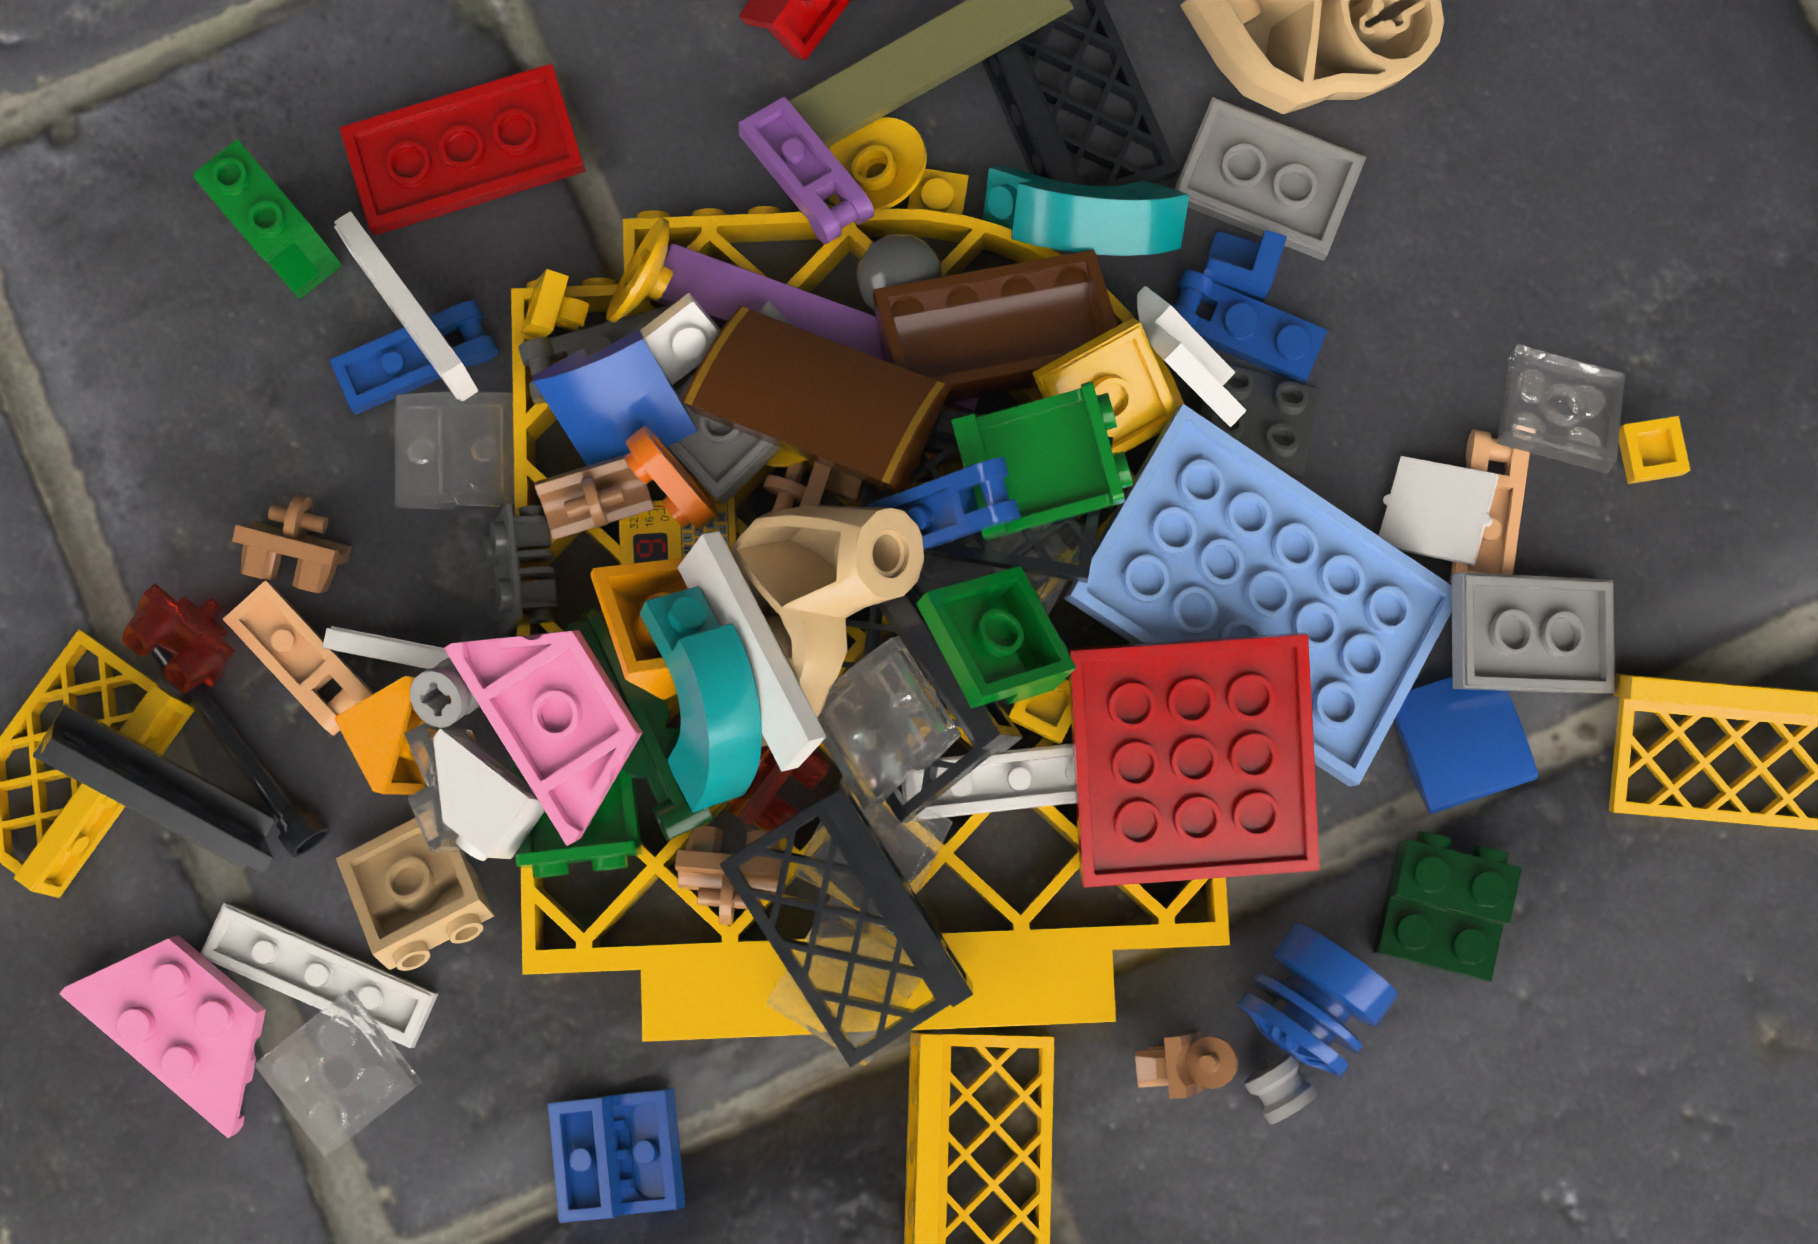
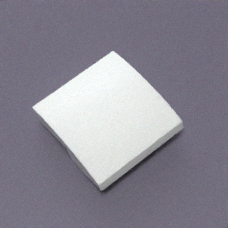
M1144 286L1137 294V309L1139 321L1149 344L1205 403L1231 427L1247 411L1223 387L1235 373L1234 370L1169 303Z

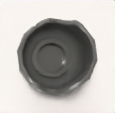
M889 234L871 243L860 259L856 271L860 295L866 305L873 311H875L874 289L942 277L941 263L935 251L927 242L912 234Z

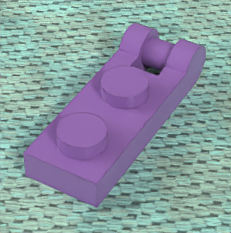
M785 96L738 123L741 139L808 219L814 233L822 243L828 244L840 237L842 234L841 229L854 222L860 225L874 216L872 203L866 193ZM835 194L841 203L829 209L823 200Z

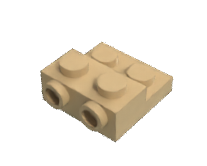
M441 805L336 858L372 955L389 970L397 967L398 970L407 971L422 966L431 956L430 949L448 940L457 944L470 941L483 931L482 922L494 917L475 868L467 861L464 851L455 842L457 839L456 832L443 823Z

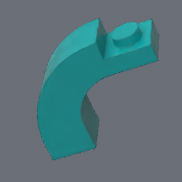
M1000 165L989 167L983 220L1011 229V239L1050 249L1076 253L1095 250L1096 255L1115 256L1158 254L1181 249L1189 194L1147 181L1118 186L1072 184Z
M699 586L647 600L639 614L669 669L680 706V735L676 746L667 760L671 772L692 813L743 796L750 787L759 766L762 746V723L754 676L740 637L733 623L724 626L719 625Z

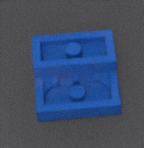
M640 329L591 356H588L583 348L532 376L533 382L586 466L631 452L625 440L644 425L651 429L666 447L698 431L693 419Z
M1452 676L1410 690L1393 721V725L1408 755L1407 768L1429 815L1538 778V771L1528 740L1508 691L1453 689Z
M674 1088L548 1103L559 1223L608 1219L625 1214L678 1210L686 1207Z

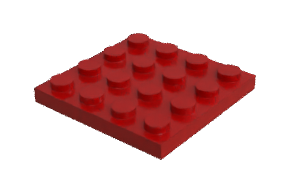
M1300 632L1068 649L1069 655L1076 666V669L1069 675L1080 877L1084 888L1320 870L1308 634Z

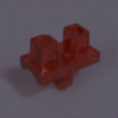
M156 583L143 593L135 615L126 626L121 638L122 643L137 656L146 657L158 645L172 654L174 657L167 663L163 673L167 681L182 693L189 692L203 682L212 688L223 678L225 674L224 668L236 651L224 641L228 632L214 621L221 612L222 605L213 598L207 600L199 608L185 596L176 601Z
M761 746L759 766L750 787L743 796L734 798L726 810L750 827L756 823L769 831L794 816L797 809L776 793L789 775L811 791L820 783L829 771L830 765L816 749L798 768L782 772L771 750L761 760L769 746Z

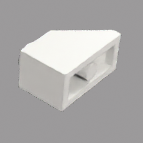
M440 728L433 737L443 823L459 835L455 840L456 844L474 858L485 861L487 858L511 859L545 812L544 808L523 778L467 734Z

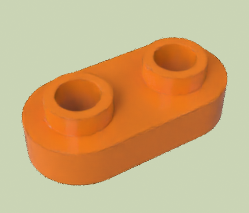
M644 425L625 440L627 447L631 451L624 456L627 465L644 484L647 485L650 481L654 480L667 495L662 500V503L680 526L684 528L689 523H692L701 530L719 515L717 508L706 492L651 429Z

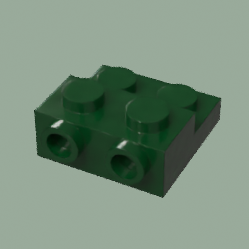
M1418 831L1416 841L1410 839L1398 841L1373 953L1484 982H1492L1503 926L1510 925L1522 868L1507 864L1509 853L1497 849L1474 846L1472 855L1450 850L1452 839L1438 834Z

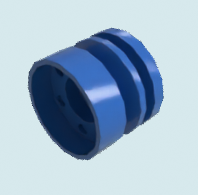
M1296 922L1293 923L1272 953L1278 963L1290 974L1289 978L1284 983L1270 975L1258 973L1254 979L1255 983L1273 998V1001L1268 1004L1251 993L1245 992L1237 1005L1251 1017L1260 1033L1283 1051L1307 1066L1311 1065L1323 1069L1336 1077L1342 1078L1350 1065L1331 1049L1330 1045L1334 1041L1353 1053H1359L1363 1045L1355 1034L1345 1026V1023L1352 1017L1364 1024L1377 1027L1397 998L1398 993L1384 978L1354 955L1315 930Z

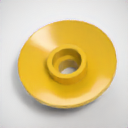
M881 117L829 147L831 153L866 193L873 209H890L903 201L916 188L926 168L927 152L920 134L909 123L897 118ZM835 194L828 197L834 206L841 203Z
M660 218L652 226L628 264L609 304L606 314L608 321L615 323L635 309L646 296L658 301L666 290L672 278L673 270L664 266L669 243V221L664 218Z

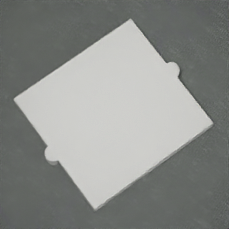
M1401 456L1391 493L1383 498L1387 508L1379 537L1403 552L1475 566L1485 527H1489L1493 523L1489 512L1499 479L1498 474Z

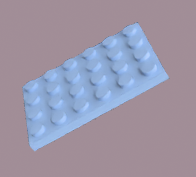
M1182 404L1177 407L1133 479V486H1129L1124 495L1125 502L1118 505L1093 549L1088 583L1074 581L1064 599L1132 644L1300 632L1308 634L1315 765L1349 787L1359 785L1452 612V585Z

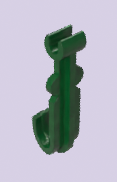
M591 608L582 612V618L566 625L568 631L579 630L643 732L624 763L622 770L631 778H646L657 804L652 806L653 812L666 841L710 822L713 818L709 808L692 813L667 762L677 744L680 729L672 727L664 729L670 716L665 700L625 679L602 609L596 611L595 608Z

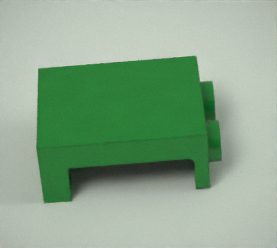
M238 139L234 140L194 172L193 177L299 300L343 266L313 227Z
M1093 381L1083 383L1081 388L984 416L976 417L974 413L951 420L964 468L1004 457L1010 476L1004 478L1010 500H1017L1021 518L982 530L983 538L986 541L1124 503L1125 496L1122 488L1133 486L1124 450L1112 453L1106 431L1117 428L1108 392L1096 395ZM981 486L973 488L978 508L986 507Z
M511 757L512 771L526 781ZM621 769L582 837L568 846L563 841L547 813L544 812L519 847L520 854H515L516 867L532 868L533 878L569 874V863L586 861L592 862V871L627 868V857L642 855L635 779L625 774Z

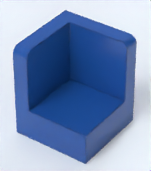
M1265 230L1260 242L1256 243L1219 231L1213 238L1202 274L1209 277L1214 283L1263 303L1272 286L1287 236Z

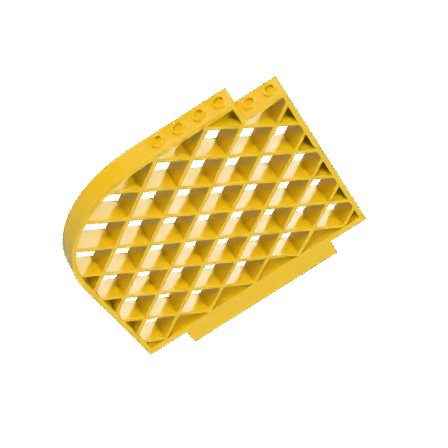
M826 204L829 209L834 207L833 205ZM772 206L754 207L748 210V214L726 215L725 211L715 208L699 209L694 211L692 216L670 217V214L664 211H643L637 214V218L623 219L624 272L639 245L660 218L669 221L668 245H672V243L676 245H689L687 249L712 258L714 257L717 260L764 277L766 276L730 243L819 239L802 212L781 213V209ZM874 209V216L860 225L852 222L842 228L841 236L828 244H824L790 279L787 285L811 293L849 252L860 260L870 244L873 243L869 238L885 237L889 234H912L917 238H930L959 243L941 262L942 277L960 274L982 250L997 253L1018 263L1060 256L1061 254L1050 248L1011 239V229L966 215L927 209ZM589 278L582 282V286H566L564 296L589 303L588 312H607L618 284L610 278ZM536 280L528 282L526 284L527 288H511L515 517L520 516L519 508L536 505L535 482L546 479V477L536 468L535 441L557 419L547 403H536L534 405L529 389V383L533 381L530 367L523 365L519 352V345L528 340L535 339L522 334L521 331ZM1107 289L1117 324L1120 325L1134 318L1130 311ZM646 296L625 317L665 307L666 305L655 302L652 298ZM1152 348L1177 408L1184 404L1173 375L1164 360ZM562 359L552 361V364H555L561 361ZM1036 387L1008 392L1021 405L1044 399L1040 390ZM942 406V409L954 410L946 406ZM811 459L803 462L810 474L816 462ZM764 465L732 496L736 500V509L776 467ZM1130 471L1131 477H1132V481H1133V479L1135 478V475ZM696 480V482L702 487V489L706 492L709 498H714L711 495V493L699 481ZM1129 487L1122 488L1124 495ZM863 489L859 492L856 503L837 498L845 506L860 507ZM1113 513L1097 529L1095 544L1101 536L1109 520L1111 519ZM736 516L738 539L748 526ZM600 527L585 530L595 542L621 565L620 545ZM550 532V548L518 550L543 549L553 551L552 559L541 562L520 563V568L548 567L581 532L553 540ZM1068 548L1065 554L1053 561L1078 565L1081 548L1075 554ZM1053 577L1038 593L1043 608L1051 602L1070 580ZM538 579L521 580V581H522V582H524V581H538ZM523 614V619L517 625V636L539 634L538 624L530 623V614ZM883 614L882 624L891 625ZM553 621L540 624L548 633L564 632ZM846 626L847 640L853 645L847 651L844 661L860 663L863 660L867 630L864 633L859 628ZM881 631V632H880V639H879V641H880L888 632ZM878 646L876 666L900 669V665ZM841 667L838 678L835 680L834 690L853 669ZM885 674L890 679L899 677V675ZM677 694L665 699V703L670 711L666 725L680 711ZM947 708V709H946V713H947V714H951L950 711H949L948 708ZM947 726V731L968 751L974 748L961 727ZM928 734L917 737H905L902 743L901 754L909 755ZM826 736L818 747L860 785L852 794L859 807L872 796L898 820L870 776ZM1043 737L1034 748L1053 746L1055 742ZM761 746V756L757 772L773 756L769 746ZM885 759V760L882 762V765L884 766V768L886 767V760H887V759ZM741 796L708 807L714 819L731 802L761 831H770L775 828ZM1054 806L1032 809L1077 849V852L1020 914L954 854L991 812L973 814L945 845L918 820L901 823L935 855L910 883L915 894L945 864L1010 924L1011 929L1009 931L941 933L973 982V995L955 1007L949 1005L911 1030L1116 1022L1112 950L1230 945L1226 877L1186 880L1164 906L1139 884L1116 885L1152 918V925L1030 930L1029 923L1080 867L1078 828ZM712 820L710 822L703 824L702 826H708L712 822ZM823 826L801 851L793 845L792 853L815 857L832 838ZM691 830L672 838L657 855L641 842L642 855L637 857L647 866L588 929L581 925L543 889V878H533L532 868H521L522 975L641 970L642 1042L828 1034L770 942H742V935L755 922L748 909L732 925L719 924V914L711 906L697 905L698 894L694 890L678 888V875L669 867L676 860L677 849L685 850ZM785 837L779 841L780 849L785 851L787 843ZM790 862L785 889L802 870L820 886L822 885L824 873L817 867ZM659 877L722 936V942L600 947V941ZM829 880L827 892L841 906L860 911V907L832 880ZM1205 884L1208 922L1175 924V916ZM760 899L765 909L773 903V901ZM544 912L576 942L575 949L544 950ZM864 922L863 926L868 930V936L860 938L857 954L892 961L897 942L895 935L884 936L886 926ZM854 937L817 938L816 945L851 952ZM793 939V940H798V941H802V942H807V943H809V940H810V939ZM902 948L899 963L914 966ZM792 950L804 967L806 952ZM813 954L809 977L816 988L842 993L848 962ZM855 963L848 995L883 1002L890 971ZM897 973L890 1004L916 1009L934 997L922 978ZM825 1000L834 1016L837 1017L839 1003ZM846 1005L841 1026L845 1033L877 1032L881 1012ZM888 1014L885 1028L902 1017Z

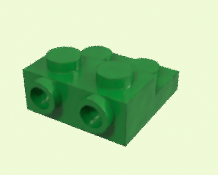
M1021 566L928 591L916 603L971 709L1004 698L1009 705L1053 691L1076 669L1067 646L1060 639L1041 604L1038 593L1032 588Z

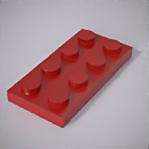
M552 63L339 127L367 224L374 236L586 172Z

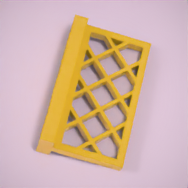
M80 629L69 641L0 736V863L15 874L14 879L28 890L56 898L61 897L126 806L57 769L45 772L44 762L33 757L34 751L46 734V732L41 733V712L48 703L63 700V704L66 702L78 709L77 696L101 691L104 719L98 721L163 755L195 711L180 696L162 687ZM88 649L98 657L100 680L76 685L74 667ZM113 668L123 675L113 677ZM137 684L147 691L133 712L117 716L115 688ZM29 747L31 775L7 780L6 760L14 750ZM70 777L72 797L64 808L49 811L46 782ZM32 786L35 814L10 819L8 791ZM36 825L37 845L24 862L13 854L11 830Z
M1615 674V693L1613 696L1619 697L1608 811L1818 830V817L1806 816L1793 800L1815 780L1818 781V764L1813 761L1798 743L1813 729L1818 727V691ZM1635 711L1654 712L1669 729L1668 732L1646 750L1632 735ZM1669 714L1687 716L1676 724ZM1701 717H1711L1726 736L1702 755L1684 734V731ZM1726 719L1744 721L1733 729ZM1758 722H1768L1783 741L1759 760L1741 737ZM1783 724H1794L1801 726L1798 727L1792 733H1790ZM1674 739H1677L1695 761L1673 780H1670L1652 758ZM1734 744L1752 766L1731 784L1727 785L1709 763ZM1632 748L1638 756L1630 762ZM1791 749L1809 771L1788 789L1784 790L1767 768ZM1645 764L1663 785V788L1646 802L1626 801L1628 778ZM1700 770H1703L1720 790V793L1703 807H1693L1678 789ZM1760 775L1777 795V798L1760 812H1750L1735 794ZM1671 795L1679 805L1661 803ZM1726 801H1729L1735 810L1718 808ZM1786 806L1792 815L1775 813Z
M910 1032L904 1244H946V1237L962 1221L967 1224L984 1244H999L1020 1222L1035 1237L1034 1244H1050L1054 1037ZM951 1046L973 1047L989 1064L966 1087L951 1073ZM985 1047H1001L1005 1049L994 1058ZM1018 1048H1039L1038 1074L1022 1089L1001 1065ZM996 1072L1016 1095L992 1117L972 1094ZM950 1084L959 1092L951 1102ZM1037 1087L1038 1105L1029 1096ZM967 1101L987 1124L963 1147L949 1132V1117ZM1024 1102L1037 1116V1132L1020 1148L1000 1124ZM994 1131L1015 1155L991 1178L970 1154ZM950 1144L957 1154L948 1162V1148ZM1037 1147L1035 1164L1028 1155ZM965 1160L986 1184L961 1208L948 1194L947 1184L948 1176ZM1023 1162L1036 1176V1192L1018 1208L998 1185ZM993 1191L1011 1210L1013 1215L989 1238L971 1219L969 1214ZM948 1204L956 1214L946 1223ZM1034 1208L1035 1225L1027 1217Z

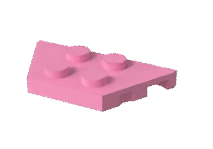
M574 630L451 643L444 649L565 844L568 846L579 840L643 733L581 632Z
M177 935L70 984L60 992L64 999L227 1138L238 1133L243 1127L245 1115H241L240 1111L245 1086L253 1078L256 1062L254 1046L257 1039L261 1036L266 1009L182 937Z

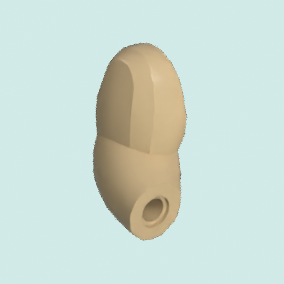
M1186 0L1180 5L1217 67L1244 97L1281 114L1300 110L1324 100H1358L1394 86L1427 60L1440 43L1444 25L1441 0Z
M813 505L771 511L756 518L731 546L730 551L816 717L819 716L824 708L828 693L838 678L847 653L845 618L865 607L904 596L918 582L924 563L923 539L918 525L904 511L888 507ZM762 734V746H768Z

